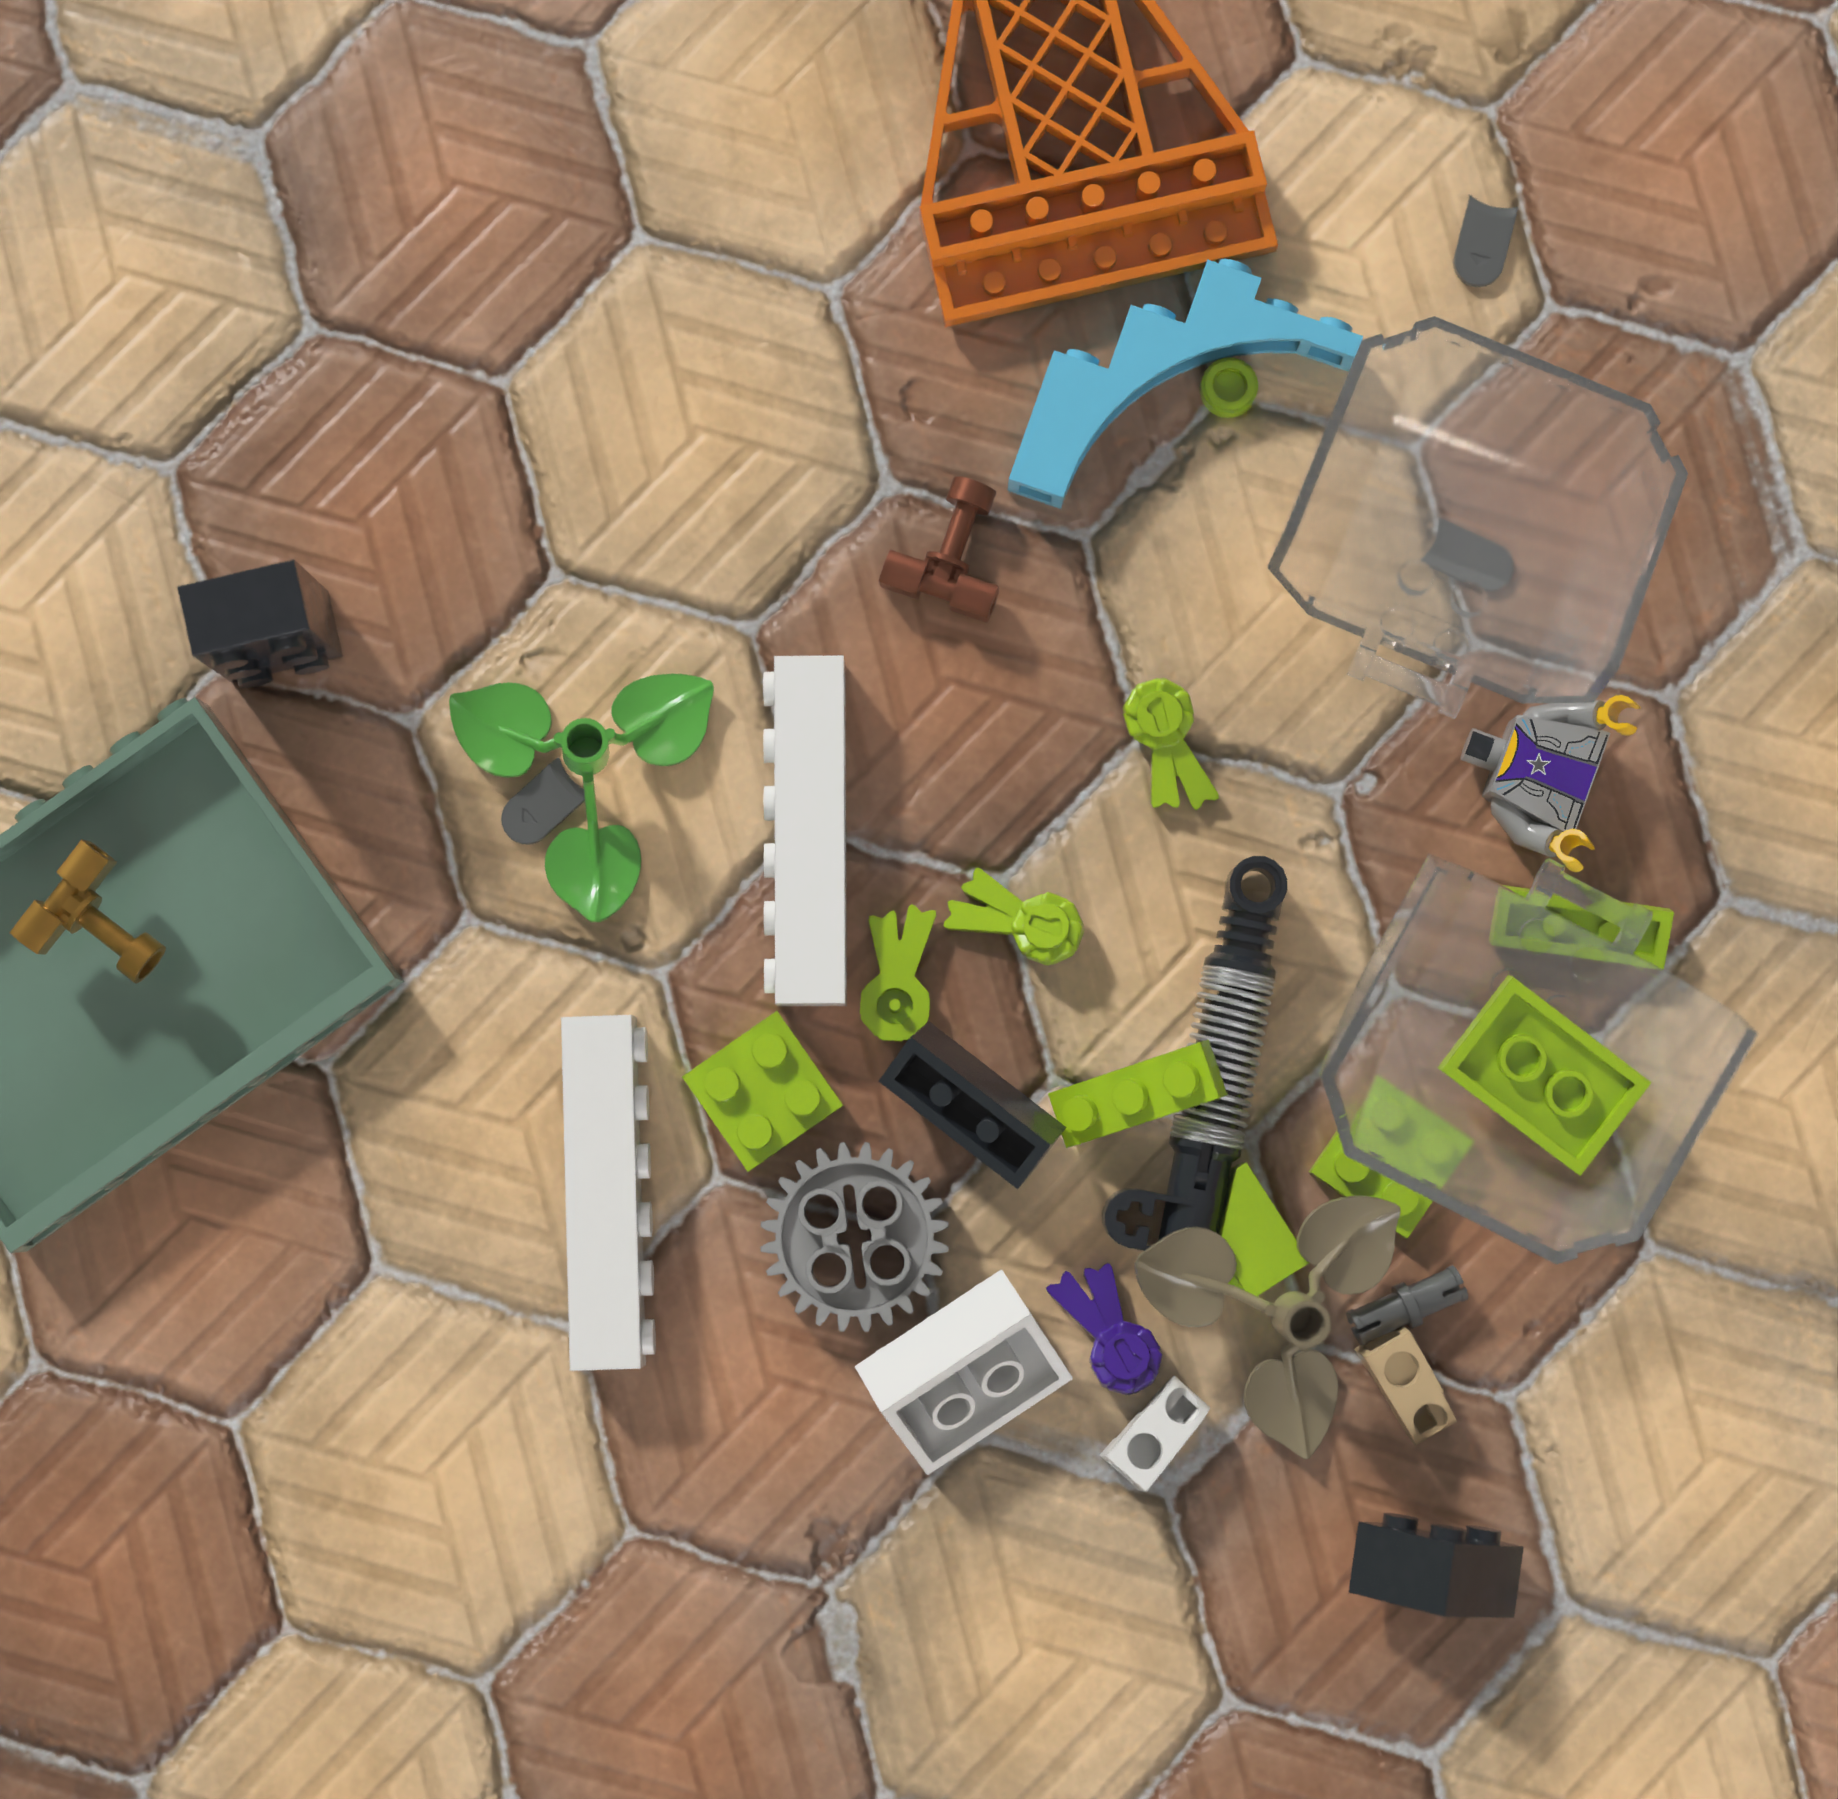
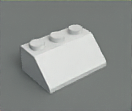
M1002 1269L855 1366L880 1412L927 1475L1073 1379Z

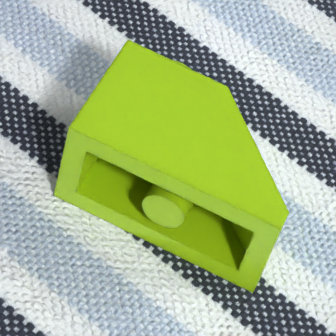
M1241 1162L1231 1168L1218 1233L1230 1245L1236 1258V1270L1228 1284L1258 1296L1309 1264V1262L1298 1252L1295 1237L1247 1162Z

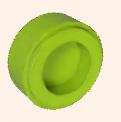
M1232 357L1222 358L1213 362L1206 369L1200 384V396L1205 407L1211 413L1223 418H1233L1244 414L1254 403L1258 392V379L1252 367L1245 361Z

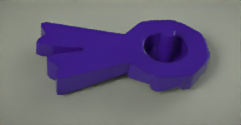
M1110 1263L1104 1264L1099 1271L1092 1268H1084V1278L1092 1295V1300H1090L1072 1274L1065 1271L1062 1274L1060 1283L1050 1284L1046 1287V1290L1095 1339L1089 1363L1100 1385L1107 1388V1390L1124 1395L1136 1394L1152 1385L1158 1376L1162 1361L1160 1346L1149 1329L1123 1320L1113 1269Z

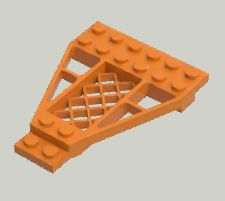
M953 0L923 192L919 206L920 223L945 327L1204 269L1207 259L1219 263L1220 259L1239 261L1276 252L1278 242L1265 194L1267 181L1254 130L1249 131L1155 0L1133 1L1177 63L1146 70H1136L1133 68L1117 0H1099L1101 10L1084 0H1058L1067 7L1053 28L1028 13L1035 0H1023L1019 7L1008 0ZM989 5L1011 18L998 40ZM966 11H973L976 16L995 101L988 106L948 114L947 110L962 16ZM1075 11L1101 26L1088 48L1061 33ZM1019 24L1024 25L1046 39L1032 61L1006 46ZM1106 36L1108 37L1114 64L1095 54ZM1054 44L1080 59L1066 82L1040 67ZM1002 59L1025 72L1011 95ZM1088 65L1114 80L1101 103L1074 87ZM1033 77L1059 93L1045 115L1019 100ZM1189 78L1230 135L1153 152L1139 89ZM1119 90L1121 91L1127 119L1108 108ZM1067 98L1093 113L1080 136L1053 121ZM1015 113L1038 126L1024 149ZM1101 119L1128 134L1114 157L1087 141ZM986 123H997L1003 130L1015 184L933 203L944 133ZM1046 131L1072 147L1058 170L1032 155V152ZM1132 144H1134L1136 157L1123 159ZM1080 152L1101 164L1068 172ZM1028 167L1045 177L1031 180Z

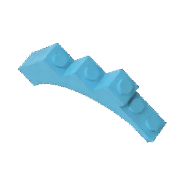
M1207 259L1185 323L1175 320L1176 315L1164 307L1144 304L1143 308L1131 305L1109 368L1099 366L1100 360L1097 357L1081 350L1068 349L1066 354L1053 351L1009 476L1007 491L1061 509L1076 471L1092 445L1108 425L1129 405L1148 391L1180 373L1222 358L1261 353L1298 354L1349 372L1357 357L1363 336L1353 333L1352 326L1342 320L1332 317H1321L1317 321L1298 314V308L1286 301L1268 298L1264 303L1256 300L1255 296L1262 278L1252 275L1250 267L1231 259H1220L1219 263Z

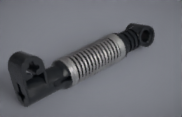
M1251 856L1242 860L1227 876L1222 910L1229 913L1228 916H1220L1219 924L1226 926L1225 931H1217L1216 937L1223 940V944L1215 945L1214 952L1205 957L1204 966L1202 967L1204 971L1201 972L1203 977L1200 978L1201 982L1199 983L1202 988L1213 989L1218 992L1217 995L1205 992L1197 993L1198 997L1204 998V1003H1195L1197 1008H1202V1013L1195 1012L1193 1014L1195 1018L1200 1019V1023L1193 1022L1191 1026L1198 1029V1033L1192 1032L1189 1034L1190 1038L1196 1039V1043L1209 1039L1228 1095L1182 1110V1114H1175L1173 1116L1174 1120L1172 1123L1174 1125L1171 1126L1173 1131L1170 1132L1169 1144L1175 1152L1167 1194L1137 1188H1124L1114 1192L1106 1200L1102 1210V1224L1106 1233L1116 1243L1125 1247L1145 1251L1153 1246L1147 1244L1149 1227L1136 1225L1133 1234H1126L1125 1224L1116 1220L1118 1210H1128L1131 1201H1138L1139 1211L1148 1216L1153 1215L1156 1199L1166 1201L1158 1241L1175 1231L1190 1227L1206 1228L1217 1234L1219 1233L1231 1165L1241 1157V1149L1244 1148L1242 1144L1245 1142L1243 1138L1246 1135L1238 1129L1246 1128L1248 1125L1240 1119L1250 1116L1247 1111L1242 1109L1252 1106L1244 1098L1254 1096L1250 1090L1246 1089L1255 1086V1083L1248 1079V1077H1256L1258 1075L1250 1067L1260 1065L1252 1057L1262 1055L1254 1047L1264 1045L1260 1039L1256 1038L1265 1035L1263 1029L1258 1027L1267 1025L1265 1019L1261 1017L1270 1014L1262 1006L1272 1004L1268 998L1263 996H1271L1274 994L1272 989L1275 988L1273 984L1275 983L1276 971L1271 965L1272 956L1265 953L1266 949H1273L1275 943L1269 940L1268 936L1276 935L1277 927L1271 925V920L1279 921L1282 902L1287 892V877L1283 868L1275 860L1266 856ZM1257 871L1268 878L1271 892L1265 901L1253 902L1244 896L1241 890V880L1245 873Z

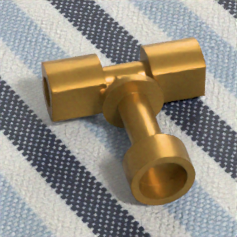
M82 839L57 870V873L63 879L45 902L34 900L9 932L34 953L46 955L65 929L73 934L84 928L120 956L116 969L135 984L141 982L153 971L166 951V947L147 932L142 933L135 939L98 910L102 897L95 890L117 862L91 841Z

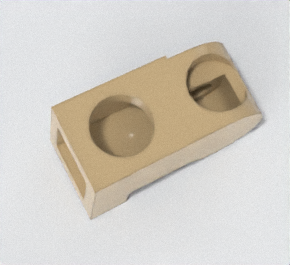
M1401 1327L1369 1341L1364 1346L1360 1345L1354 1349L1414 1445L1420 1444L1457 1422L1442 1393L1444 1391L1408 1329Z

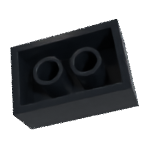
M294 559L177 587L192 656L231 683L238 682L240 688H250L273 681L272 673L294 669L297 675L320 672L329 668L328 660L343 657L329 591Z

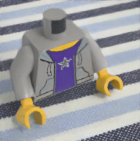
M1616 695L1606 703L1601 700L1566 699L1529 707L1523 715H1517L1508 722L1502 738L1474 728L1471 729L1464 744L1460 760L1490 771L1482 797L1491 802V814L1515 844L1548 857L1557 856L1565 867L1572 872H1579L1584 868L1580 861L1569 856V853L1574 847L1580 845L1586 846L1591 850L1595 849L1586 834L1577 830V826L1611 734L1600 729L1608 725L1621 735H1633L1637 731V727L1630 723H1618V716L1626 708L1640 709L1641 706L1624 695Z

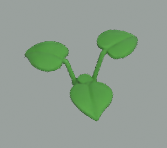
M661 674L641 678L624 687L612 704L611 714L613 721L625 732L624 734H617L611 728L605 730L599 722L593 719L580 718L569 723L563 730V733H556L553 739L546 742L542 740L551 729L552 718L550 709L544 698L529 686L509 682L497 683L473 691L454 693L450 696V715L457 739L468 757L485 772L505 778L518 777L525 774L531 768L535 757V750L548 753L560 747L562 748L566 766L573 773L582 776L588 830L569 828L558 834L547 849L545 871L548 882L557 896L588 921L602 922L615 914L631 896L641 871L640 848L631 831L621 825L598 828L594 775L603 770L608 763L610 755L609 744L624 746L633 741L636 754L648 764L672 766L682 763L698 750L705 737L714 685L707 679L685 674Z

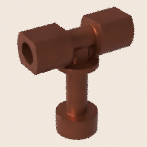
M959 476L953 477L946 500L954 505L955 509L940 551H928L923 561L890 550L879 578L880 587L917 600L920 594L924 593L950 602V611L988 623L999 594V586L968 576L970 566L961 561L976 515H989L997 492L988 485L976 480Z

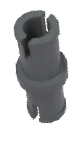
M1451 1265L1446 1267L1445 1270L1409 1286L1404 1282L1394 1285L1391 1288V1294L1357 1309L1346 1311L1348 1323H1354L1355 1325L1351 1330L1361 1346H1364L1369 1341L1407 1325L1410 1329H1414L1423 1325L1422 1318L1460 1301L1468 1300V1292L1465 1287L1460 1289L1459 1285L1463 1284L1464 1281L1458 1270Z

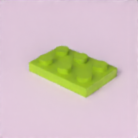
M1507 975L1437 1067V1069L1579 1176L1582 1175L1652 1083L1510 975Z

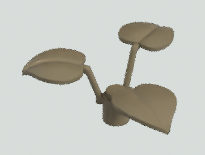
M1348 1196L1328 1201L1313 1210L1301 1225L1296 1240L1300 1255L1306 1261L1315 1265L1309 1273L1308 1294L1291 1291L1281 1295L1275 1303H1271L1228 1284L1236 1270L1234 1252L1227 1241L1219 1234L1200 1227H1190L1175 1231L1140 1253L1135 1261L1137 1281L1143 1294L1152 1306L1166 1318L1180 1325L1201 1327L1213 1324L1222 1314L1224 1294L1271 1316L1274 1329L1291 1343L1282 1348V1360L1268 1359L1253 1369L1244 1388V1406L1251 1421L1264 1434L1286 1446L1301 1458L1309 1459L1317 1450L1329 1429L1338 1396V1379L1332 1363L1323 1353L1309 1349L1320 1345L1327 1338L1331 1328L1330 1315L1325 1307L1320 1304L1325 1299V1294L1320 1289V1279L1323 1276L1326 1284L1341 1294L1364 1293L1375 1287L1385 1276L1391 1265L1395 1248L1396 1227L1401 1209L1393 1202L1381 1198Z

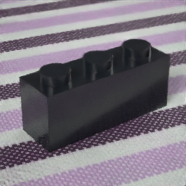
M929 1021L908 1039L878 1081L1016 1189H1019L1067 1128Z

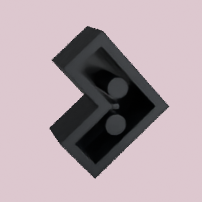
M1383 1513L1382 1522H1358L1348 1593L1442 1617H1515L1524 1547L1501 1542L1502 1531L1473 1525H1466V1529L1442 1524H1431V1530L1426 1531L1418 1529V1518L1395 1513Z

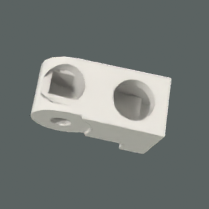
M1173 1376L1158 1390L1142 1412L1139 1411L1117 1438H1114L1099 1456L1136 1489L1147 1492L1203 1421L1210 1406L1176 1376Z

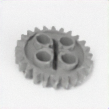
M845 1142L840 1143L838 1159L833 1161L830 1160L822 1148L816 1150L818 1167L812 1170L806 1163L798 1160L795 1164L801 1179L797 1183L784 1177H780L778 1180L782 1188L788 1193L785 1200L779 1198L767 1199L766 1203L778 1211L779 1215L778 1219L761 1222L760 1227L776 1234L775 1241L766 1243L760 1247V1250L765 1253L777 1254L779 1261L766 1270L767 1275L784 1273L788 1280L780 1288L779 1296L788 1295L796 1290L801 1297L797 1302L795 1312L799 1314L813 1304L818 1307L816 1324L819 1326L827 1319L830 1313L837 1314L839 1331L842 1332L847 1328L851 1316H858L864 1332L870 1330L872 1314L879 1313L883 1321L890 1326L893 1324L891 1307L898 1304L903 1310L911 1314L914 1312V1308L908 1295L912 1291L927 1297L931 1294L930 1289L922 1280L925 1273L942 1275L943 1270L937 1264L930 1261L931 1254L948 1252L949 1246L933 1240V1233L942 1231L949 1227L948 1221L931 1219L930 1212L938 1208L943 1201L941 1198L924 1200L921 1193L928 1187L931 1182L930 1178L926 1177L912 1183L908 1177L914 1162L909 1160L898 1170L891 1166L893 1150L890 1148L884 1152L879 1161L872 1159L871 1146L867 1142L863 1144L858 1158L851 1157ZM847 1184L852 1185L855 1190L858 1225L860 1229H870L872 1235L871 1240L863 1242L861 1248L866 1275V1286L862 1289L857 1288L855 1285L850 1244H840L838 1239L839 1233L848 1229L843 1188ZM877 1186L891 1190L897 1200L895 1213L889 1219L883 1221L870 1218L863 1207L866 1193L871 1188ZM818 1194L832 1197L839 1208L836 1222L827 1228H818L812 1225L806 1215V1206L809 1200ZM883 1245H892L898 1248L905 1260L902 1272L892 1278H883L877 1275L871 1266L873 1251ZM834 1253L843 1259L846 1265V1276L842 1282L834 1286H827L815 1278L813 1265L819 1255Z

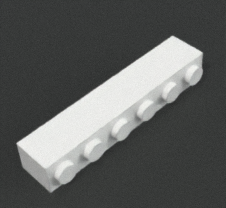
M844 655L774 656V672H764L763 675L764 706H774V729H764L763 735L764 763H774V786H764V821H775V843H764V878H775V901H764V935L775 936V959H764V992L775 993V1004L777 1006H847L846 700Z
M633 1015L561 1017L570 1371L640 1369L646 1365V1355L655 1354L656 1350L654 1319H645L644 1296L654 1295L653 1261H643V1237H652L653 1231L651 1202H642L641 1179L651 1177V1151L649 1143L640 1144L639 1120H649L650 1111L648 1085H638V1062H647L648 1060L646 1027H637V1017Z

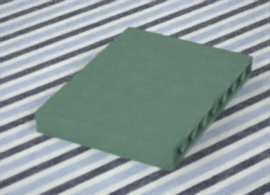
M196 697L190 701H187L186 698H181L166 706L157 715L159 722L142 735L139 732H133L121 738L110 748L111 757L95 768L92 765H87L73 772L63 781L62 785L65 788L63 791L47 802L45 799H38L25 806L15 815L17 823L0 835V1239L10 1253L27 1252L404 982L209 705ZM81 839L91 841L117 862L95 890L102 897L98 910L135 939L142 933L147 932L166 947V951L157 966L145 979L137 984L116 969L120 956L84 928L73 934L65 929L46 955L34 953L9 933L34 900L45 902L63 878L57 873V870Z

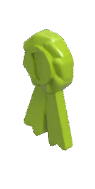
M1156 678L1137 684L1123 706V717L1129 735L1134 740L1151 748L1150 803L1152 807H1159L1166 802L1172 807L1179 808L1180 800L1176 777H1179L1191 806L1195 810L1201 807L1205 799L1214 801L1219 799L1218 792L1184 740L1194 722V710L1188 692L1183 687L1166 678Z
M975 868L973 880L964 883L961 888L965 895L986 905V907L956 900L948 901L951 915L944 921L946 929L1013 935L1021 954L1043 965L1056 964L1072 957L1075 951H1077L1084 934L1083 921L1076 906L1068 899L1051 892H1046L1023 902L981 868Z
M911 904L908 907L901 940L898 939L897 917L894 910L890 911L883 918L874 915L869 916L868 922L880 974L862 990L860 1014L862 1022L880 1040L899 1042L908 1040L929 1020V993L914 975L936 919V910L921 912L915 905Z

